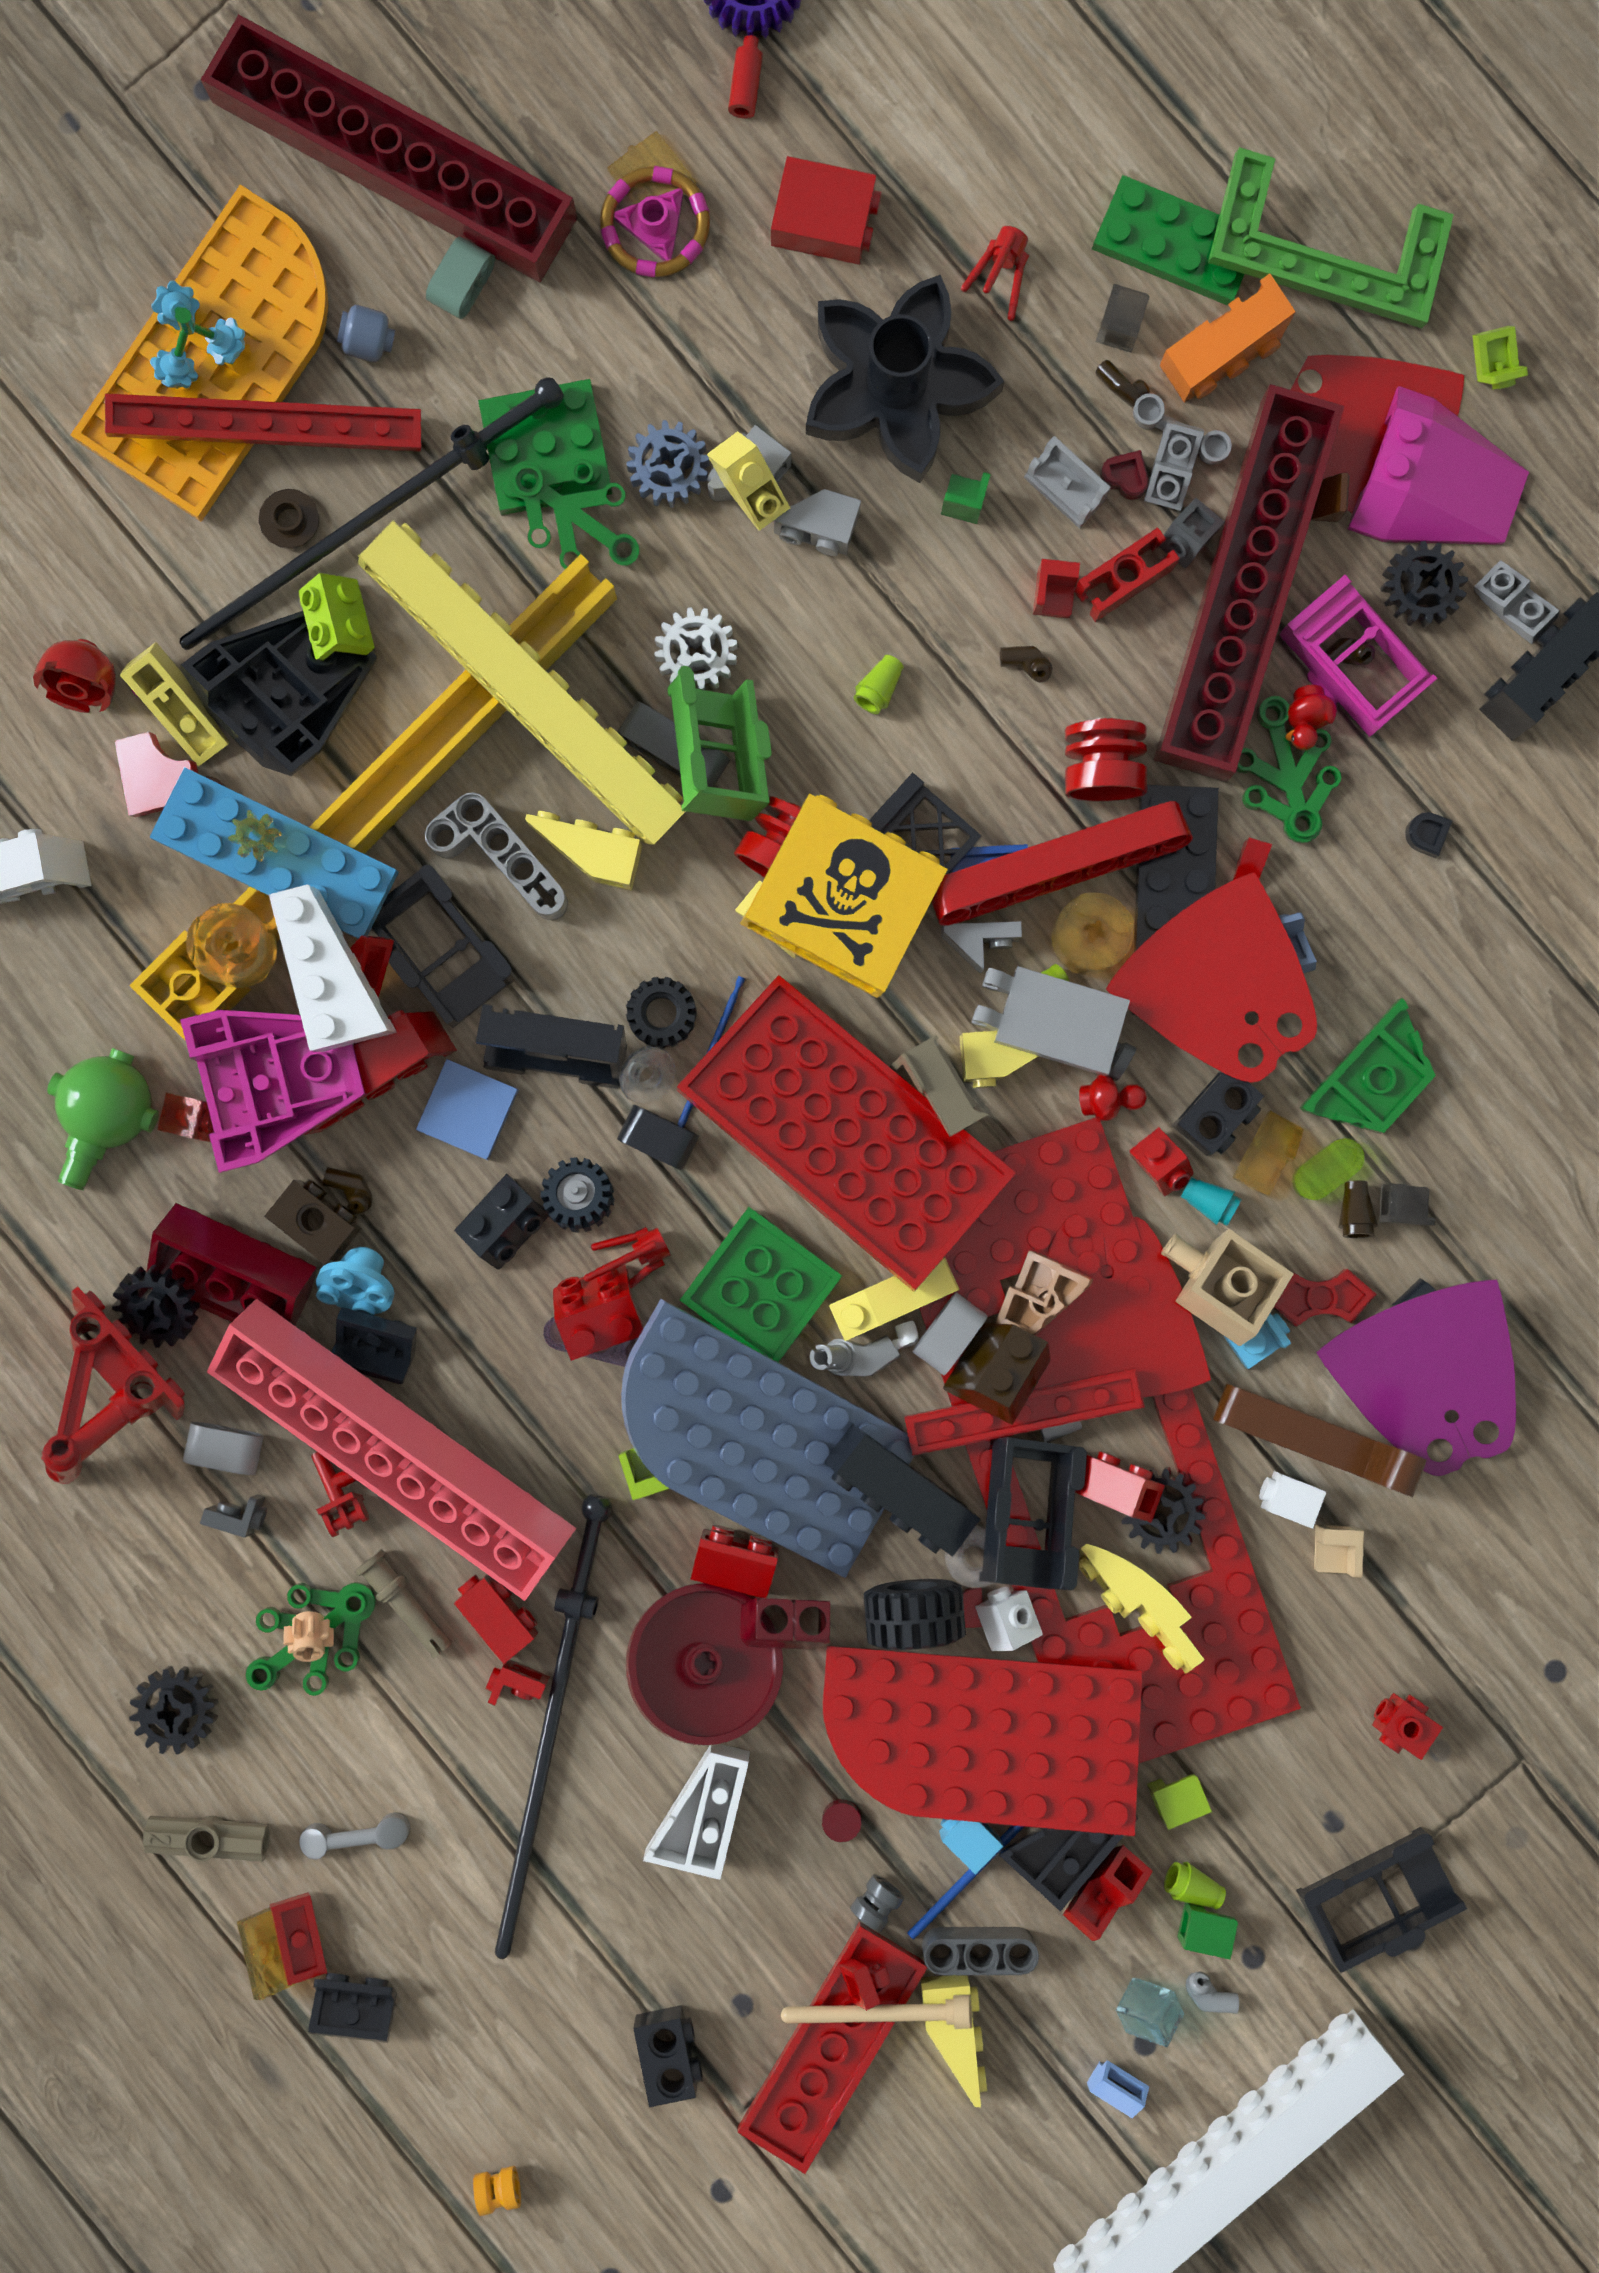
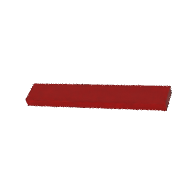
M1136 1368L1034 1389L1013 1425L970 1403L906 1415L904 1418L912 1456L1145 1408L1137 1370Z

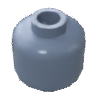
M354 305L350 308L349 313L342 312L337 342L342 344L343 352L348 356L370 362H378L382 357L383 351L391 353L395 330L388 328L389 319L386 313Z

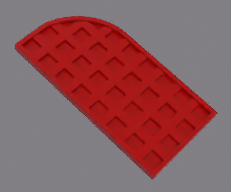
M827 1646L823 1692V1718L827 1735L836 1756L849 1776L861 1789L883 1805L900 1813L915 1817L1135 1836L1142 1671Z

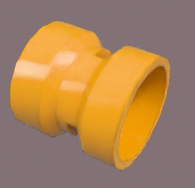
M515 2166L502 2168L498 2174L492 2175L489 2172H482L474 2175L473 2191L479 2216L493 2214L496 2208L503 2207L506 2210H512L521 2207L520 2180Z

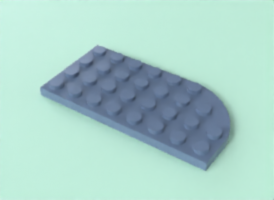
M660 1299L632 1348L625 1365L621 1392L625 1428L636 1454L646 1468L662 1484L846 1578L885 1508H882L878 1513L860 1499L863 1493L857 1488L853 1487L850 1492L842 1488L831 1479L834 1471L824 1461L850 1426L854 1424L906 1463L910 1464L914 1456H912L907 1432L663 1299Z

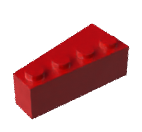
M403 1010L397 1011L388 1016V1019L391 1020L397 1031L396 1033L353 1044L366 1095L305 1133V1135L322 1132L361 1109L365 1105L362 1101L363 1098L367 1097L368 1100H373L395 1088L394 1079L403 1080L429 1068L425 1062L427 1059L442 1055L447 1057L457 1051L434 1011L404 1013Z

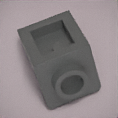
M1195 498L1169 526L1164 534L1166 541L1160 544L1159 548L1166 554L1174 550L1180 558L1178 563L1183 568H1187L1200 550L1220 530L1225 521Z
M258 1494L250 1497L244 1514L240 1513L242 1509L240 1506L219 1502L218 1506L213 1505L204 1509L200 1524L240 1537H248L254 1534L255 1530H260L267 1514V1508L262 1507L265 1497Z

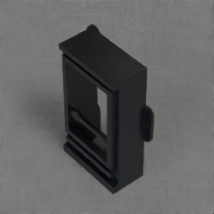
M424 865L419 871L387 895L372 929L378 937L394 940L389 964L403 982L410 988L418 987L446 1024L454 1028L513 982L510 977L512 968L492 942H482L450 901L452 897L450 888L432 866ZM432 892L465 934L466 938L457 940L453 948L421 972L386 926L428 893ZM471 942L483 958L437 993L426 979V976L458 951H464L467 948V944Z
M483 1004L476 1044L486 1045L483 1059V1067L485 1069L521 1075L525 1074L526 1070L578 1077V1082L586 1085L612 1089L620 1088L627 1051L624 1025H618L617 1030H615L614 1025L518 1010H514V1014H510L508 1009H503V1012L500 1013L495 1012L492 1005Z
M1009 1437L991 1439L990 1445H993L983 1568L979 1574V1581L1044 1589H1075L1078 1580L1079 1550L1075 1546H1071L1075 1490H1081L1085 1484L1086 1450L1083 1447ZM1013 1457L1051 1462L1046 1523L1042 1519L1029 1521L1010 1518ZM1009 1524L1034 1527L1037 1531L1046 1529L1044 1550L1006 1546Z
M1421 1827L1413 1830L1412 1834L1303 1889L1299 1888L1296 1890L1331 1962L1340 1974L1384 1951L1387 1955L1395 1957L1423 1943L1426 1937L1425 1930L1467 1909L1464 1901L1454 1892L1432 1848V1845L1435 1844L1432 1836ZM1397 1863L1418 1903V1906L1401 1915L1381 1878L1383 1870ZM1372 1877L1376 1880L1394 1918L1341 1945L1321 1903Z

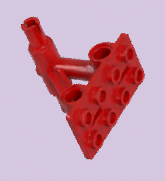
M78 1286L71 1291L73 1307L78 1313L71 1320L69 1326L74 1357L57 1435L48 1440L43 1448L41 1457L49 1478L60 1484L73 1482L81 1473L82 1462L128 1423L133 1425L140 1418L152 1415L162 1406L176 1420H179L184 1415L185 1401L182 1398L185 1396V1393L180 1386L170 1377L164 1381L156 1370L159 1365L144 1348L138 1352L132 1346L129 1340L132 1338V1335L117 1319L111 1323L103 1312L105 1306L101 1300L90 1290L85 1294ZM91 1331L98 1334L92 1340L80 1338L85 1332ZM94 1368L116 1393L108 1399L110 1402L81 1426ZM141 1388L152 1392L145 1399H139L132 1395L134 1391Z

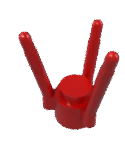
M1002 227L997 239L990 240L986 252L961 286V291H968L992 258L994 265L983 287V292L988 294L1001 269H1011L1015 265L1016 269L1008 311L1009 321L1015 319L1024 267L1029 258V255L1024 251L1028 243L1027 235L1016 227Z
M644 1227L634 1233L593 1243L591 1249L596 1251L637 1241L631 1244L634 1251L586 1274L584 1280L589 1282L637 1258L641 1265L649 1262L648 1265L629 1280L630 1288L632 1289L654 1270L664 1266L665 1264L662 1259L671 1254L658 1228L648 1232L647 1228Z

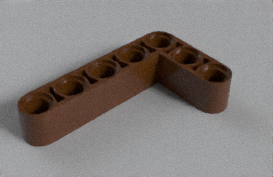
M1227 1383L1213 1417L1214 1421L1410 1497H1413L1427 1461V1459L1372 1440Z

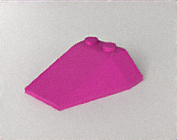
M1398 386L1384 423L1388 427L1368 484L1359 494L1347 529L1382 542L1420 543L1421 541H1426V543L1503 545L1529 471L1436 399Z
M216 1010L180 1020L189 1057L197 1061L215 1132L209 1134L219 1173L260 1163L366 1095L353 1044L324 1052L310 1051L301 1015Z

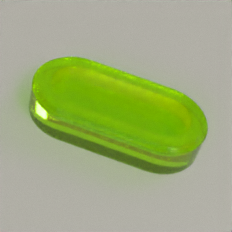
M1342 1138L1332 1141L1295 1170L1292 1178L1295 1192L1306 1200H1319L1326 1197L1361 1170L1364 1164L1363 1149L1356 1141Z

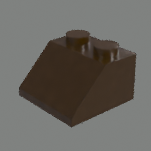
M983 1323L949 1376L943 1389L1013 1425L1051 1361L1049 1344L1047 1341L1012 1324Z

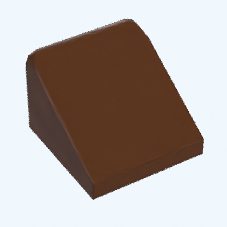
M1340 473L1322 480L1311 520L1338 522L1347 512L1350 477L1348 473Z

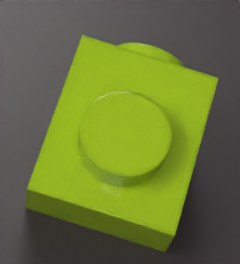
M1508 325L1472 335L1477 382L1491 384L1492 389H1502L1515 385L1516 378L1528 375L1527 367L1519 365L1515 326Z

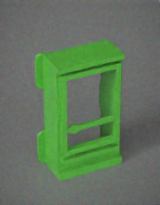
M681 666L678 670V676L667 689L668 696L672 699L684 799V803L681 805L682 811L752 821L770 803L764 760H767L772 754L768 726L764 721L758 720L753 680L746 679L733 695L696 689L693 670L688 666ZM698 725L731 730L733 745L700 740ZM701 747L734 752L739 791L707 786L705 761L701 753Z

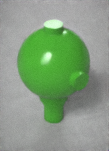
M112 1048L109 1056L85 1059L71 1067L64 1075L55 1073L48 1084L47 1093L55 1096L57 1118L69 1135L64 1146L68 1148L65 1154L67 1157L57 1180L59 1183L84 1191L93 1166H96L98 1159L103 1160L107 1149L128 1143L142 1130L152 1132L159 1118V1111L151 1108L152 1099L149 1086L143 1075L131 1065L135 1056Z

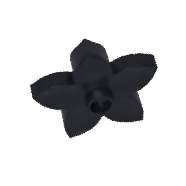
M941 275L921 281L907 290L896 302L891 315L885 319H882L869 307L858 302L842 299L818 301V336L824 353L839 371L830 376L819 387L812 399L806 421V435L826 441H846L858 438L876 427L879 429L881 446L888 460L901 473L921 483L933 465L940 439V420L938 414L945 416L970 414L985 407L1002 392L1005 381L991 363L977 353L967 349L944 347L949 334L952 311L949 293Z

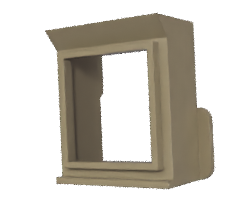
M935 1035L901 1054L889 1067L928 1099L949 1137L959 1131L974 1125L989 1114L973 1109L976 1104L941 1044L938 1046L935 1044V1041L938 1039V1036Z

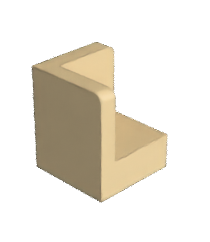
M1315 1524L1314 1569L1317 1572L1347 1573L1353 1578H1362L1364 1531L1355 1526Z

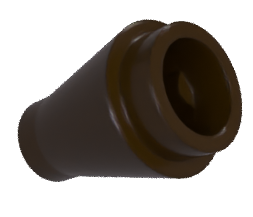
M1362 1180L1344 1182V1196L1338 1228L1342 1229L1343 1237L1369 1238L1375 1236L1374 1228L1378 1226L1368 1191V1182Z

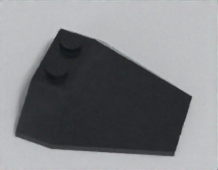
M300 611L210 642L183 662L181 670L207 713L262 767L292 776L320 754L375 664L377 656L372 651L367 655L335 651L325 660L315 659L312 644L309 640L304 612Z

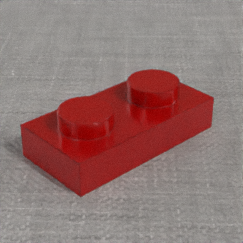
M309 1892L269 1904L288 1986L326 1974V1964Z

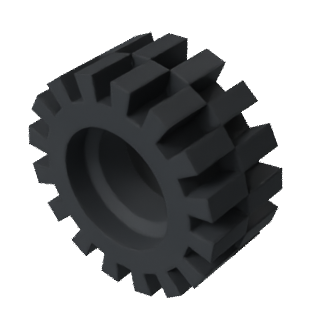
M652 977L650 981L645 982L644 980L636 990L633 989L630 994L631 998L627 1001L626 1018L630 1029L639 1040L650 1047L654 1046L659 1049H665L668 1046H677V1043L682 1040L685 1041L689 1037L688 1034L695 1027L697 1011L693 997L682 983L676 982L672 978ZM658 998H666L672 1001L677 1010L673 1023L663 1028L653 1026L648 1021L646 1014L649 1004Z

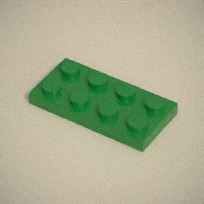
M1122 174L1094 240L1092 250L1227 306L1235 299L1245 275L1208 263L1219 214Z

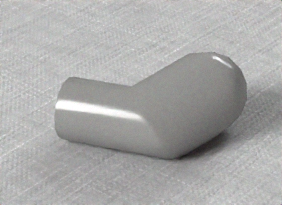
M1194 1972L1186 1979L1187 1993L1200 2010L1204 2012L1238 2013L1239 1997L1237 1993L1217 1992L1210 1982L1208 1975L1203 1972Z

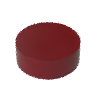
M838 1799L829 1803L822 1815V1826L825 1834L836 1842H847L855 1838L861 1828V1814L858 1807L845 1799Z

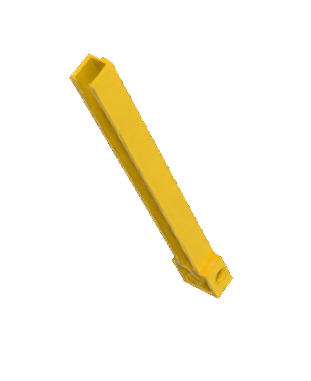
M582 554L509 625L511 630L508 635L519 645L523 641L529 644L541 657L537 663L545 671L617 600L614 585L606 578L600 582L590 572L588 567L589 561ZM465 670L309 828L365 854L507 709ZM249 887L199 938L184 930L129 985L184 1040L181 1019L216 1010H231L251 990L241 978L280 939L269 896Z

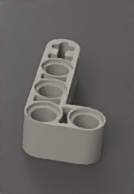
M472 792L460 796L426 827L425 840L428 846L438 856L446 859L454 858L476 841L543 919L556 920L567 911L568 898L561 886L480 794ZM473 805L482 806L484 812L479 820L474 822L466 820L465 814L469 807ZM441 831H454V839L451 844L444 847L436 845L437 835ZM497 834H505L509 838L508 845L501 851L490 849L491 839ZM531 863L534 866L531 877L526 880L516 879L515 870L518 865ZM540 884L550 896L555 895L554 900L557 904L554 907L550 908L547 904L543 905V899L535 890Z

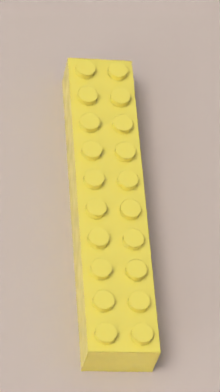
M392 521L359 555L358 565L631 832L635 833L644 844L654 845L686 812L682 811L680 805L683 797L668 783L665 785L659 784L652 777L656 772L654 768L640 755L632 757L623 748L627 742L612 727L608 729L602 728L595 721L598 713L584 699L581 698L579 701H575L566 692L570 687L569 684L554 670L547 673L537 663L541 657L529 644L523 641L519 645L508 635L511 627L496 612L489 616L479 606L482 601L481 597L465 582L459 586L450 577L452 569L439 555L434 553L430 557L420 548L422 539L406 523L399 527Z

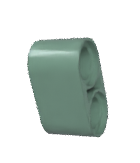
M457 237L449 247L429 282L426 300L453 316L463 319L471 310L489 279L495 264V256L465 238Z

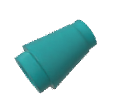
M1191 1177L1181 1195V1198L1187 1200L1189 1204L1217 1225L1220 1222L1225 1226H1228L1242 1200L1233 1195L1235 1192L1233 1190L1197 1180Z

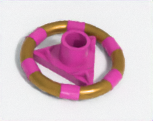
M660 166L643 167L623 176L607 193L601 209L600 232L606 249L622 267L636 275L653 278L664 277L685 269L703 251L710 229V211L703 193L684 174L672 168ZM653 181L674 185L678 188L659 196L646 197L640 203L615 212L617 205L628 192L639 184ZM684 192L689 198L696 217V229L691 241L678 256L673 258ZM614 218L617 223L664 262L637 259L626 252L621 246L614 227Z

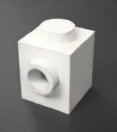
M1002 1587L988 1593L989 1600L975 1606L991 1651H1014L1043 1635L1027 1590L1010 1591L1009 1587Z

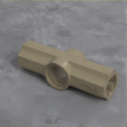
M150 1816L147 1819L143 1833L144 1853L189 1856L199 1862L208 1861L211 1858L263 1862L269 1846V1824L224 1821L217 1816H206L203 1819ZM199 1832H209L214 1838V1846H207L202 1843Z

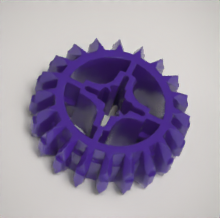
M704 0L706 6H709V14L712 19L719 18V25L722 30L732 25V33L735 38L742 30L747 31V35L754 36V32L760 31L765 39L769 35V28L771 27L780 33L783 28L782 21L791 23L794 18V11L799 10L801 6V0Z

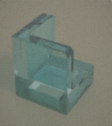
M1138 1978L1131 1979L1116 2008L1124 2030L1128 2034L1167 2048L1184 2015L1175 1991Z

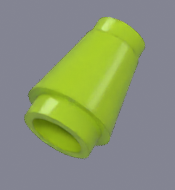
M885 655L855 686V702L862 709L872 714H879L882 709L888 708L901 671L904 668L903 664L897 658Z
M1174 1862L1166 1873L1164 1890L1171 1894L1173 1900L1218 1910L1224 1903L1226 1897L1225 1887L1219 1885L1189 1862H1183L1182 1864Z

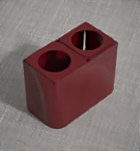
M755 1598L750 1600L741 1609V1640L748 1647L812 1649L830 1643V1601ZM770 1605L782 1607L788 1617L786 1628L777 1634L765 1631L760 1621L762 1611ZM808 1607L818 1608V1635H808L800 1627V1614Z

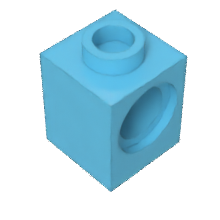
M942 1819L940 1823L942 1826L939 1830L941 1841L975 1875L1003 1847L1000 1836L987 1823Z

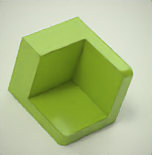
M634 1448L623 1451L618 1455L632 1500L669 1489L646 1468Z
M1195 1774L1167 1785L1162 1779L1147 1784L1160 1819L1168 1830L1212 1812L1199 1779Z

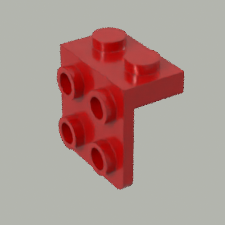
M626 1265L589 1282H586L584 1277H570L561 1281L553 1289L554 1320L571 1361L638 1338L644 1329L631 1295Z

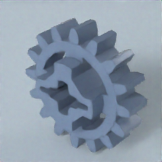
M663 420L662 429L657 431L652 424L647 425L649 435L645 437L637 433L635 438L639 447L629 446L628 448L629 457L634 459L626 462L628 472L634 473L630 477L632 486L642 485L639 490L640 497L644 499L652 494L655 506L661 503L662 498L667 499L670 508L674 507L675 498L680 497L685 504L689 503L688 492L692 491L699 495L701 493V486L698 481L707 482L708 472L703 468L709 467L710 461L707 455H702L706 451L705 442L699 441L695 443L697 433L694 429L690 430L687 434L683 433L682 422H678L675 429H669L667 420ZM652 448V456L650 459L645 461V465L643 466L644 458L648 451ZM668 460L671 464H674L675 466L672 468H668V466L666 464H662V462ZM694 462L692 472L685 480L683 477L685 470L690 468L691 463ZM658 483H661V484H664V485H667V486H670V487L660 486V485H657V484H658Z

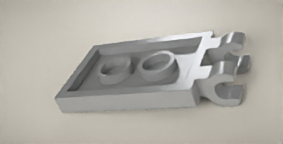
M1017 966L1013 977L1000 970L988 968L982 987L1008 994L1005 1007L1001 1014L991 1008L978 1005L971 1024L997 1031L994 1043L1103 1076L1109 1074L1130 1000Z

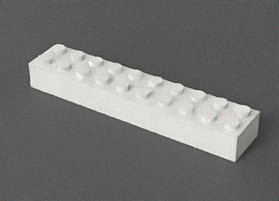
M1354 2009L1348 2014L1337 2016L1330 2023L1328 2031L1317 2040L1312 2039L1306 2042L1300 2048L1298 2056L1288 2065H1280L1274 2069L1269 2075L1268 2082L1257 2091L1252 2090L1246 2093L1240 2099L1238 2107L1229 2115L1220 2116L1214 2120L1209 2126L1208 2132L1197 2142L1192 2141L1186 2144L1179 2151L1178 2158L1166 2168L1160 2167L1155 2170L1148 2178L1147 2184L1136 2194L1129 2193L1119 2202L1116 2211L1106 2219L1101 2218L1095 2221L1089 2227L1087 2235L1075 2245L1070 2244L1063 2248L1053 2263L1055 2273H1172L1400 2079L1404 2073Z

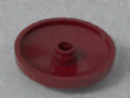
M706 1583L687 1585L675 1589L655 1601L635 1625L626 1653L628 1687L643 1717L665 1736L691 1745L705 1746L729 1742L753 1729L771 1709L782 1681L783 1653L782 1648L748 1647L742 1642L741 1609L746 1602L752 1600L744 1593ZM763 1610L760 1617L762 1627L769 1633L777 1634L772 1621Z

